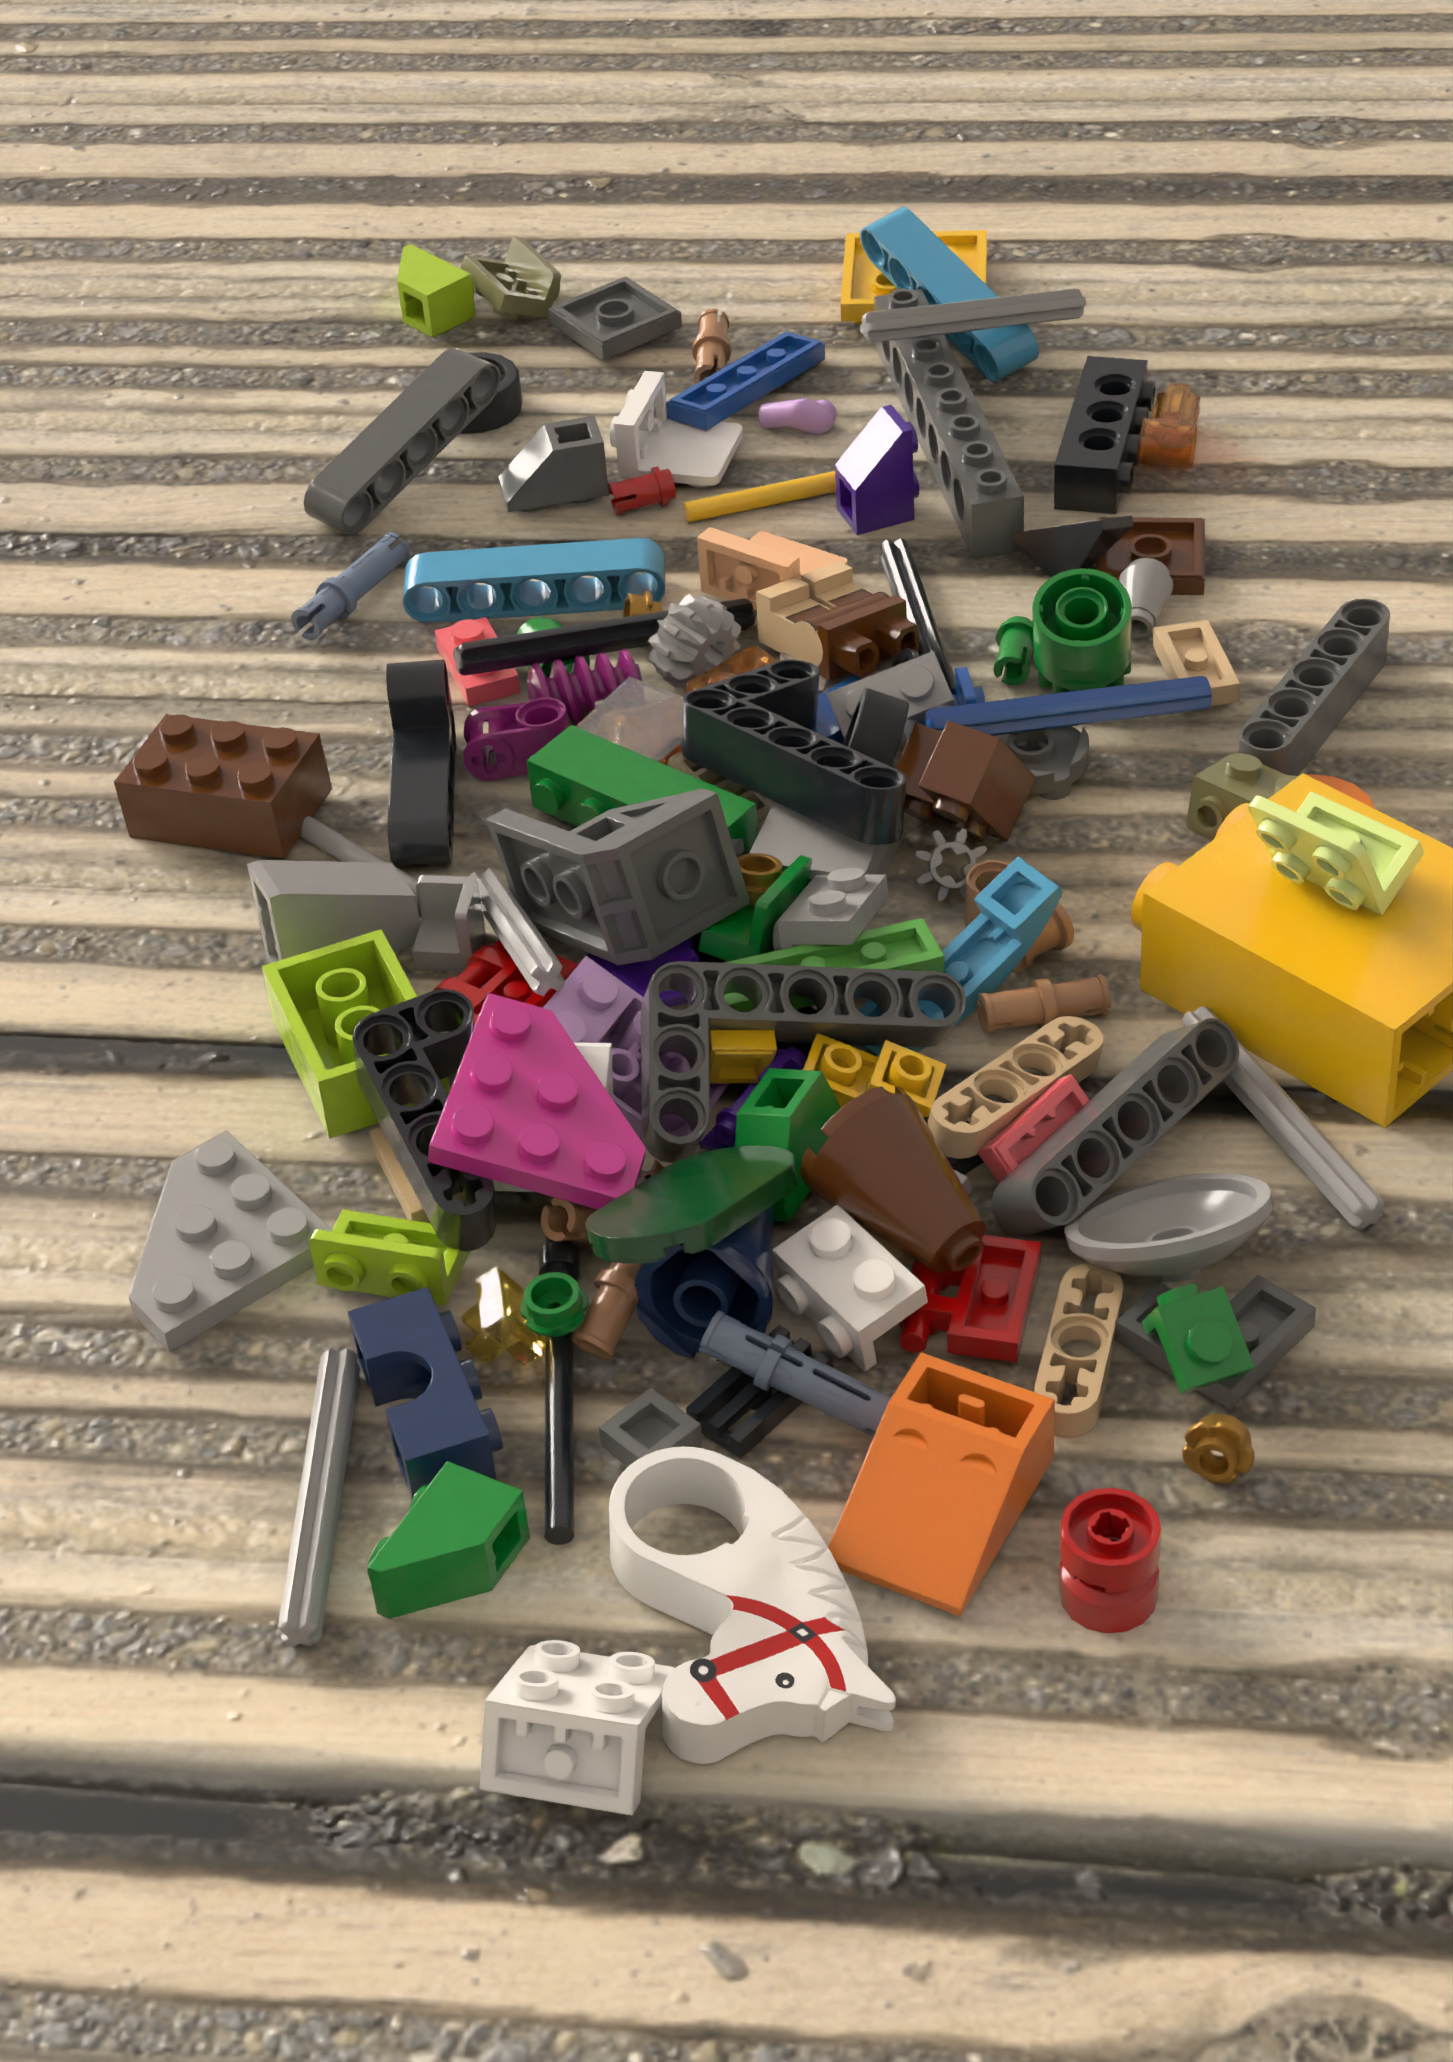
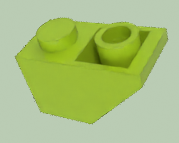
M412 244L403 247L397 277L403 323L434 338L476 316L474 303L475 288L470 273Z

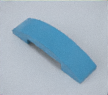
M1019 856L974 898L981 913L942 950L945 956L944 973L958 980L966 996L965 1011L955 1026L977 1008L978 994L993 993L1019 964L1043 931L1063 894L1058 885ZM868 1000L858 1010L865 1016H881L879 1007L871 1000ZM928 1000L917 1001L924 1015L936 1020L944 1019L943 1011L937 1004ZM865 1045L878 1056L883 1047ZM905 1047V1048L910 1049V1050L915 1051V1052H919V1051H921L922 1049H924L925 1047Z

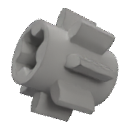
M960 829L956 834L954 842L946 843L943 835L936 830L932 832V837L937 847L931 853L927 851L915 852V856L918 859L927 861L928 872L920 875L916 881L918 884L927 883L931 880L939 885L936 893L938 901L942 902L946 898L949 888H957L960 895L966 900V875L969 869L976 865L975 858L982 856L987 851V848L982 846L970 850L964 845L967 837L966 829ZM945 848H948L953 855L963 853L966 856L967 864L960 868L963 878L957 882L950 875L939 877L935 867L943 862L940 852Z

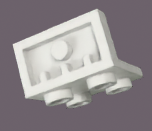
M549 1640L529 1646L485 1699L479 1790L633 1815L641 1799L645 1728L661 1706L663 1684L675 1668L655 1664L652 1657L637 1652H620L610 1657L580 1652V1648L577 1645L567 1641Z

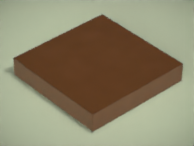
M1100 517V518H1098V519L1114 518V517ZM1132 517L1133 527L1096 561L1095 570L1105 572L1119 581L1122 571L1134 560L1140 558L1155 559L1162 562L1170 572V577L1173 581L1171 595H1204L1205 519Z

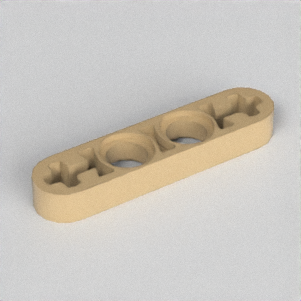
M1073 1016L1056 1018L938 1097L931 1106L927 1125L945 1156L961 1159L977 1155V1152L1055 1081L1072 1074L1079 1083L1091 1075L1099 1062L1104 1044L1103 1033L1095 1024L1083 1018ZM1022 1069L1037 1070L1048 1076L1033 1075ZM983 1095L998 1096L1011 1103L995 1102L985 1098ZM968 1117L971 1119L970 1124L966 1123Z

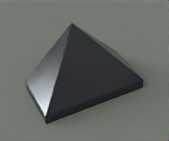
M1131 515L1013 533L1014 541L1050 577H1053L1061 572L1072 569H1089L1133 527V519Z

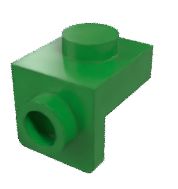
M1196 1283L1169 1290L1156 1297L1159 1306L1142 1321L1146 1335L1158 1333L1181 1395L1247 1374L1255 1368L1224 1286L1200 1293Z

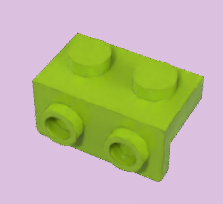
M342 1209L332 1231L316 1229L309 1240L319 1286L387 1297H397L428 1287L434 1303L442 1306L447 1305L471 1252L460 1251L444 1245L436 1235L431 1223Z

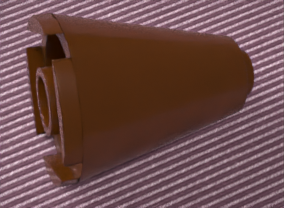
M882 1086L872 1088L849 1101L829 1118L820 1129L828 1139L817 1156L808 1147L802 1158L800 1176L813 1194L833 1207L836 1205L841 1207L856 1222L936 1273H942L950 1269L953 1272L961 1271L978 1258L984 1247L982 1238L986 1229L985 1223L913 1099L902 1088L895 1086V1094H889Z

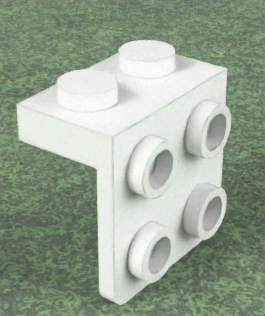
M644 371L634 390H629L625 406L619 416H615L612 419L610 426V444L612 447L617 448L619 477L634 478L650 474L651 468L658 466L660 470H670L674 483H684L695 488L718 484L743 438L742 426L738 423L720 422L708 430H703L667 419L664 372Z

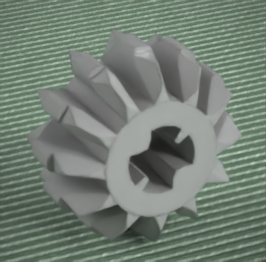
M688 594L680 605L671 603L669 613L664 620H657L660 627L657 633L650 637L648 641L653 646L648 661L655 666L656 672L663 676V680L673 687H680L687 692L691 689L695 690L707 686L709 682L715 683L720 681L721 672L725 667H732L730 663L732 654L740 648V644L736 639L740 634L741 626L734 621V615L728 612L727 607L714 599L709 600L704 596L697 598Z

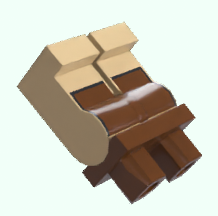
M841 561L801 575V580L794 577L756 591L758 642L794 660H802L812 663L817 667L819 666V676L828 681L848 673L861 677L874 672L879 661L892 656L897 657L906 648L913 649L917 653L919 651V627L917 624L907 620V600L897 595L891 597L882 591L872 593L854 583L853 568Z

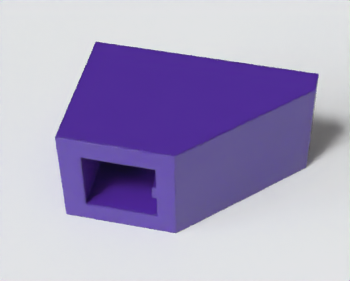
M892 405L883 406L879 409L835 464L837 510L856 535L915 520L914 498L919 496L920 490L918 478L913 470V453L918 451V438L912 423L906 422Z

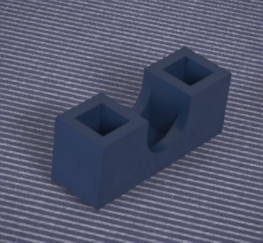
M428 1287L347 1311L355 1351L358 1356L357 1360L375 1407L400 1399H414L410 1402L385 1409L394 1456L411 1501L418 1489L423 1485H429L447 1461L497 1480L492 1452L503 1449L500 1430L491 1408L481 1411L478 1409L476 1401L482 1399V1392L471 1359L459 1361L455 1352L461 1351L462 1345L451 1311L438 1312Z

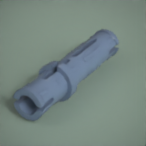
M394 532L386 533L380 538L379 542L339 576L324 580L316 589V595L292 613L291 622L295 631L298 633L309 622H312L313 625L303 633L302 637L308 640H315L336 619H346L356 609L358 600L395 568L409 559L410 548L405 539L391 550L389 547L399 539L400 535Z
M720 1310L712 1318L700 1343L699 1352L708 1354L754 1377L753 1385L765 1391L773 1387L783 1393H787L805 1402L807 1405L865 1432L873 1438L887 1404L891 1399L890 1396L792 1348V1340L780 1334L772 1338L740 1323V1321Z

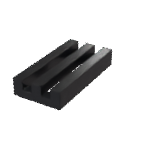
M778 1325L768 1334L772 1338L780 1334L790 1339V1331L781 1325ZM799 1338L795 1343L792 1342V1348L833 1368V1357L821 1351L815 1356L812 1354L811 1344L802 1338ZM732 1366L686 1407V1413L701 1424L703 1435L739 1458H742L803 1401L779 1390L772 1396L771 1390L773 1387L765 1391L753 1385L754 1377ZM750 1409L756 1410L733 1432L729 1430Z

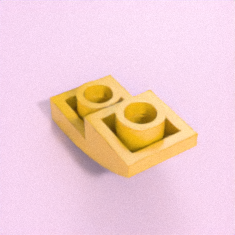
M817 1033L803 1070L822 1071L841 1108L852 1099L872 1088L882 1086L889 1094H895V1086L902 1088L913 1099L921 1115L928 1117L946 1064L885 1040L877 1057Z

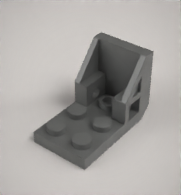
M704 788L610 809L571 831L558 828L506 808L486 819L508 886L537 930L544 935L616 965L652 960L751 903L718 794Z

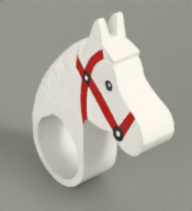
M671 1447L654 1451L639 1458L624 1470L612 1489L609 1503L610 1561L615 1576L625 1590L639 1601L713 1635L708 1656L677 1666L668 1675L663 1684L662 1737L670 1751L682 1760L697 1764H709L720 1761L760 1739L778 1734L795 1737L814 1736L821 1743H824L848 1723L886 1732L893 1729L894 1719L889 1710L895 1708L896 1698L892 1690L868 1667V1652L864 1630L850 1589L831 1551L804 1513L781 1489L752 1468L717 1452L697 1447ZM675 1504H692L709 1508L724 1516L735 1527L740 1538L732 1545L725 1542L723 1545L708 1552L695 1555H675L659 1551L647 1545L635 1535L632 1528L641 1518L654 1510Z

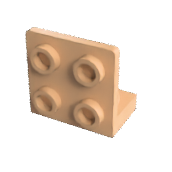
M708 527L697 537L701 592L726 601L746 598L752 602L753 609L756 611V591L794 577L801 580V575L838 561L847 565V559L765 531L758 532L748 540Z

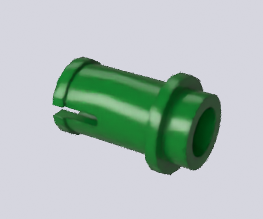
M1014 616L998 627L996 642L999 646V651L993 669L994 675L998 678L1002 675L1003 667H1005L1001 682L1009 685H1019L1026 681L1030 672L1031 655L1034 653L1033 622L1023 616Z

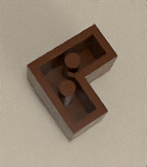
M947 721L943 732L915 723L895 767L906 777L905 813L927 823H933L936 816L952 821V829L957 832L962 828L966 829L967 837L984 842L987 834L1008 841L1036 779L1034 774L1000 738L951 721Z

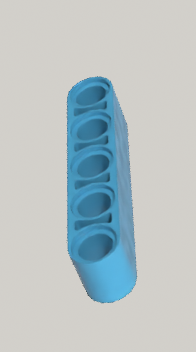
M900 207L860 230L861 244L870 261L898 289H922L929 305L998 297L907 207ZM1027 325L944 334L987 379L995 383L1039 357L1037 340Z
M645 538L425 552L411 558L406 565L403 606L411 618L427 623L476 620L484 617L493 619L623 610L628 593L642 595L643 591H650L653 601L660 602L665 595L666 588L665 555L663 549L656 542ZM637 572H647L646 574H635ZM586 575H587V576H594V577L584 578V577H582V576H586ZM531 579H537V580H541V581H537V582H536V581H529V580H531ZM475 583H486V585H477Z

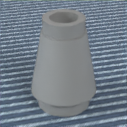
M1151 558L1134 560L1122 571L1119 577V581L1124 585L1131 599V639L1141 640L1152 634L1153 628L1173 591V581L1168 568L1162 562Z

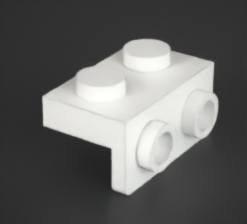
M837 1205L772 1250L779 1278L774 1282V1287L782 1303L795 1316H800L804 1313L817 1325L821 1339L834 1355L839 1358L847 1355L864 1372L877 1364L873 1341L928 1302L925 1285Z

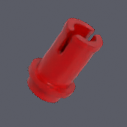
M658 466L652 467L650 474L608 483V492L610 495L613 494L614 497L610 501L616 515L657 503L660 504L661 508L666 507L669 500L676 499L675 484L670 470H660Z

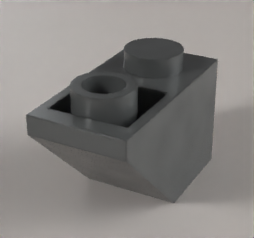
M595 416L543 424L499 476L500 488L508 512L519 510L532 512L541 509L543 506L566 502L585 503L593 498L609 495L604 441Z

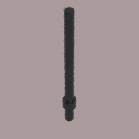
M546 1236V1244L539 1250V1276L550 1272H560L570 1275L577 1281L580 1276V1253L577 1246L572 1241L558 1242ZM573 1331L558 1337L545 1336V1539L555 1545L567 1544L574 1538Z

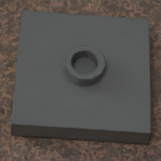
M626 276L548 309L551 325L602 360L682 328L680 311Z

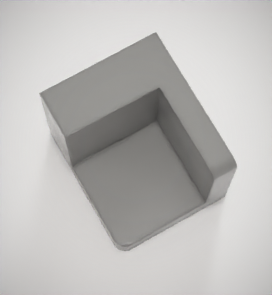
M421 875L416 885L422 920L412 950L415 970L462 972L467 968V959L483 945L486 934L478 877Z

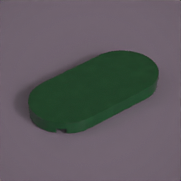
M737 1146L711 1150L676 1161L598 1209L587 1218L585 1226L587 1228L590 1249L593 1247L594 1254L605 1261L624 1264L658 1262L661 1258H667L665 1248L683 1244L685 1253L690 1252V1254L705 1250L793 1191L798 1184L795 1157L790 1151L779 1147Z

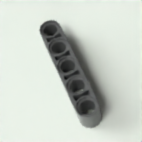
M455 347L444 351L313 479L304 496V510L307 515L349 535H355L362 531L493 400L501 380L498 367Z
M1365 598L1354 599L1343 604L1242 727L1239 739V753L1255 756L1263 765L1286 775L1298 776L1384 667L1387 657L1390 625L1389 608L1381 602Z
M1207 1018L1158 1037L998 1184L992 1198L993 1214L998 1225L1006 1233L1020 1237L1064 1226L1077 1218L1232 1072L1239 1057L1238 1041L1233 1030L1225 1022L1217 1018Z

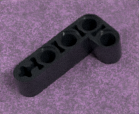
M441 659L388 663L386 666V685L393 728L387 825L390 860L395 867L452 863L456 729L446 661Z
M440 989L366 1016L356 1025L352 1038L359 1086L436 1235L447 1247L468 1252L483 1247L495 1234V1188L491 1179L428 1162L429 1145L448 1098L440 1080L457 1074L475 1027L474 1010L471 1001L464 994L456 990ZM410 1103L418 1104V1105L410 1106V1107H409V1106H403V1105L410 1104ZM460 1192V1199H453V1195Z

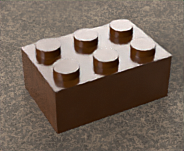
M165 714L114 781L128 834L131 838L285 859L301 836L305 818L307 816L314 817L333 789L320 733L296 731L285 727L272 728L242 724L237 721L225 722L193 718L182 714Z

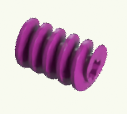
M627 649L620 650L616 667L612 666L604 652L598 653L594 670L592 671L583 656L575 657L572 674L567 672L560 659L553 660L549 677L545 676L537 662L530 665L527 678L529 701L547 697L559 699L565 704L567 714L575 727L581 729L586 711H590L598 726L604 725L607 708L613 709L620 723L626 722L629 705L633 704L641 718L647 719L646 700L639 664L634 662Z

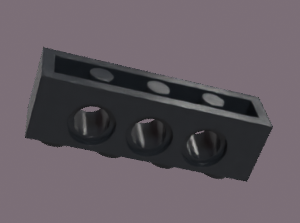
M1087 356L1054 464V509L1117 514L1122 494L1131 493L1134 466H1138L1140 459L1141 438H1146L1149 411H1153L1155 402L1156 382L1147 380L1148 360Z

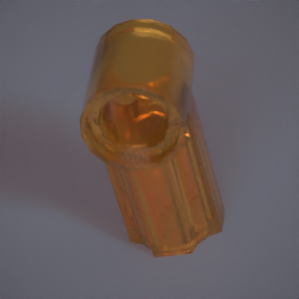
M1170 383L1168 389L1157 394L1151 418H1144L1139 444L1140 464L1193 467L1201 397L1194 394L1188 384Z

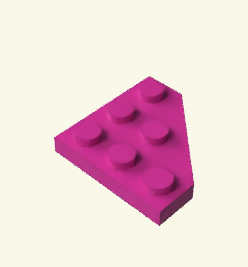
M487 993L430 1142L428 1162L594 1209L602 1208L637 1185L643 1167L646 1147L552 1010Z

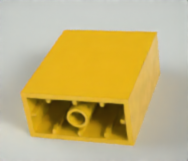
M1303 773L1268 800L1297 812L1310 791L1420 841L1424 855L1384 914L1380 915L1361 905L1357 910L1346 908L1333 900L1323 887L1307 879L1303 884H1297L1280 875L1271 866L1270 861L1272 858L1265 843L1256 834L1257 826L1248 810L1250 803H1244L1236 807L1225 818L1213 841L1179 866L1172 862L1158 865L1140 885L1131 908L1132 924L1136 929L1142 931L1140 989L1183 1014H1186L1188 1011L1195 1012L1201 1006L1210 1008L1221 1021L1225 1022L1233 1030L1236 1038L1248 1051L1386 1128L1453 1071V848Z

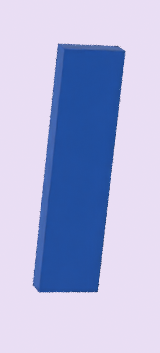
M786 331L666 402L667 419L708 430L825 360V343Z

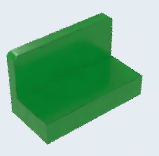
M799 855L757 900L756 905L748 904L703 930L699 951L726 961L773 952V930L775 923L808 885L812 858Z

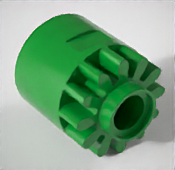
M1072 569L1048 579L1037 591L1032 604L1035 668L1038 670L1039 686L1045 688L1053 685V694L1124 685V675L1131 673V599L1124 585L1113 576L1094 569Z

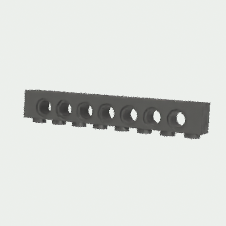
M897 289L888 295L874 297V311L929 305L922 289ZM944 334L876 342L877 353L909 422L915 428L918 442L972 559L1022 551L1015 544L1013 533L1024 531V495Z

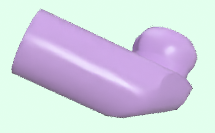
M802 398L762 404L759 408V420L765 429L789 426L815 435L830 431L837 417L834 405L822 399L814 401Z

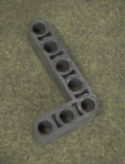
M688 961L666 963L659 967L651 977L641 1007V1134L643 1144L652 1156L659 1161L674 1163L682 1158L692 1156L697 1149L709 1122L710 1030H775L776 1042L813 1043L816 1034L819 1033L847 1045L883 1046L885 1040L902 1047H931L940 1044L947 1038L965 1011L966 996L964 989L958 980L949 974L937 971ZM668 990L677 991L685 996L689 1002V1007L681 1010L671 1009L662 1002L659 993ZM728 993L743 994L749 998L754 1010L749 1012L735 1011L729 1007L724 995ZM801 995L809 998L817 1007L818 1013L807 1015L798 1012L791 1005L789 997ZM861 997L870 999L879 1007L881 1016H865L858 1011L853 999ZM928 1000L934 1002L943 1011L944 1019L936 1020L927 1017L920 1010L917 1001ZM666 1052L679 1053L688 1061L690 1070L681 1073L672 1072L663 1066L659 1055ZM669 1114L678 1115L689 1124L691 1133L680 1137L671 1135L663 1129L659 1118Z

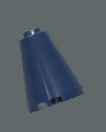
M772 1206L705 1250L690 1254V1252L685 1253L683 1244L665 1248L667 1258H661L658 1262L641 1264L636 1274L634 1287L636 1286L637 1296H639L636 1310L640 1321L655 1340L678 1355L694 1359L696 1352H699L701 1347L700 1343L703 1335L718 1310L758 1332H766L773 1309L774 1255L772 1250L774 1249V1211Z

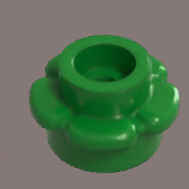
M550 1272L534 1278L527 1285L524 1291V1299L520 1305V1313L524 1319H527L526 1325L533 1333L542 1336L558 1337L566 1335L582 1325L585 1320L583 1312L588 1310L589 1300L587 1294L579 1288L577 1281L573 1277L565 1273Z

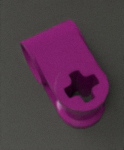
M547 697L533 699L524 703L482 707L474 710L467 716L464 722V738L467 742L464 749V765L467 771L475 778L483 781H495L505 777L528 774L527 760L570 726L565 704L559 699ZM488 722V733L483 734V724ZM489 754H495V764L492 766L490 765Z

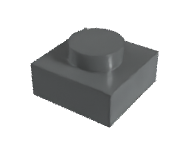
M652 1387L599 1427L601 1446L628 1467L639 1458L654 1451L671 1447H698L703 1443L701 1424Z

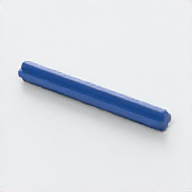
M1186 677L932 708L926 712V726L943 732L947 721H951L992 736L1207 710L1211 706L1212 692L1207 677Z

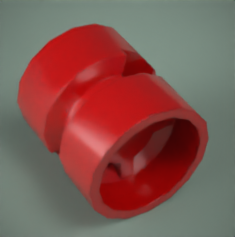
M1093 1489L1077 1496L1064 1510L1060 1522L1061 1562L1059 1591L1061 1603L1071 1619L1086 1629L1106 1634L1127 1632L1142 1625L1155 1610L1159 1592L1158 1562L1161 1548V1526L1157 1512L1147 1500L1131 1491L1122 1489Z

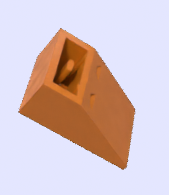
M920 1352L887 1404L828 1548L840 1571L961 1617L1054 1459L1055 1399Z

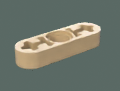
M1091 1263L1074 1266L1062 1277L1035 1382V1393L1055 1399L1054 1436L1070 1438L1081 1436L1089 1432L1098 1422L1116 1345L1115 1321L1123 1315L1124 1283L1121 1276L1116 1271ZM1088 1294L1098 1295L1094 1306V1315L1082 1313L1083 1302L1086 1301ZM1073 1340H1085L1097 1346L1098 1351L1087 1357H1074L1066 1354L1061 1347ZM1065 1382L1077 1384V1397L1073 1398L1071 1405H1061L1065 1392Z

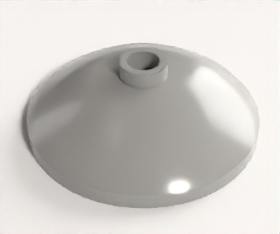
M1203 1173L1170 1177L1128 1187L1095 1200L1077 1218L1065 1225V1236L1069 1249L1093 1265L1129 1276L1160 1277L1164 1282H1180L1198 1276L1201 1273V1268L1226 1258L1258 1232L1273 1210V1200L1268 1184L1252 1176L1233 1173Z

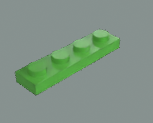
M919 918L862 931L852 945L804 944L724 963L915 970L944 973L945 956L925 920ZM728 993L724 995L729 1007L735 1011L749 1012L754 1010L749 998L743 994ZM795 995L789 997L790 1003L795 1010L815 1005L812 1000L805 996Z

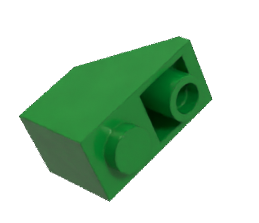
M769 1068L737 1112L735 1147L773 1146L786 1149L793 1153L795 1157L798 1184L791 1193L772 1205L774 1221L790 1222L811 1191L800 1176L802 1158L808 1147L817 1156L828 1139L820 1129L830 1117L841 1109L822 1071Z
M447 1461L431 1483L423 1485L415 1493L407 1515L391 1536L381 1539L371 1553L367 1573L370 1578L377 1614L391 1619L492 1591L530 1539L523 1490Z

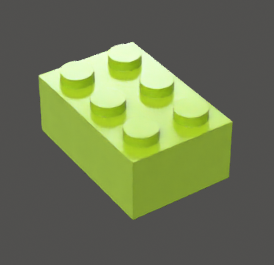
M382 929L262 966L274 1025L329 1139L379 1123L358 1083L352 1038L354 1029L360 1020L366 1016L418 997ZM447 1077L440 1080L447 1095H449L450 1087ZM410 1103V1104H406V1105H403V1106H409V1107H410V1106H415V1105H418V1104Z

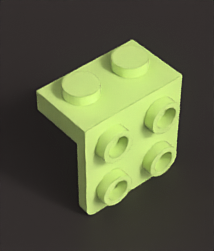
M1310 791L1297 812L1261 796H1255L1248 806V810L1257 826L1256 834L1265 843L1272 858L1270 861L1271 866L1280 875L1294 883L1303 884L1307 879L1323 887L1333 900L1352 910H1357L1361 905L1383 915L1424 855L1419 840Z

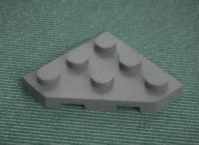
M226 1130L171 1161L128 1296L133 1315L168 1352H171L314 1267L309 1240L316 1229L332 1231V1229Z

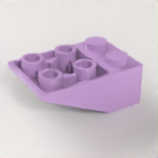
M585 956L566 979L563 988L559 992L557 991L543 1008L552 1010L573 1042L612 1043L613 1100L643 1143L641 1134V1007L644 997ZM666 1052L659 1055L663 1066L672 1072L681 1073L690 1070L688 1061L679 1053ZM730 1083L709 1084V1111ZM669 1114L659 1118L663 1129L671 1135L680 1137L691 1133L689 1124L678 1115Z

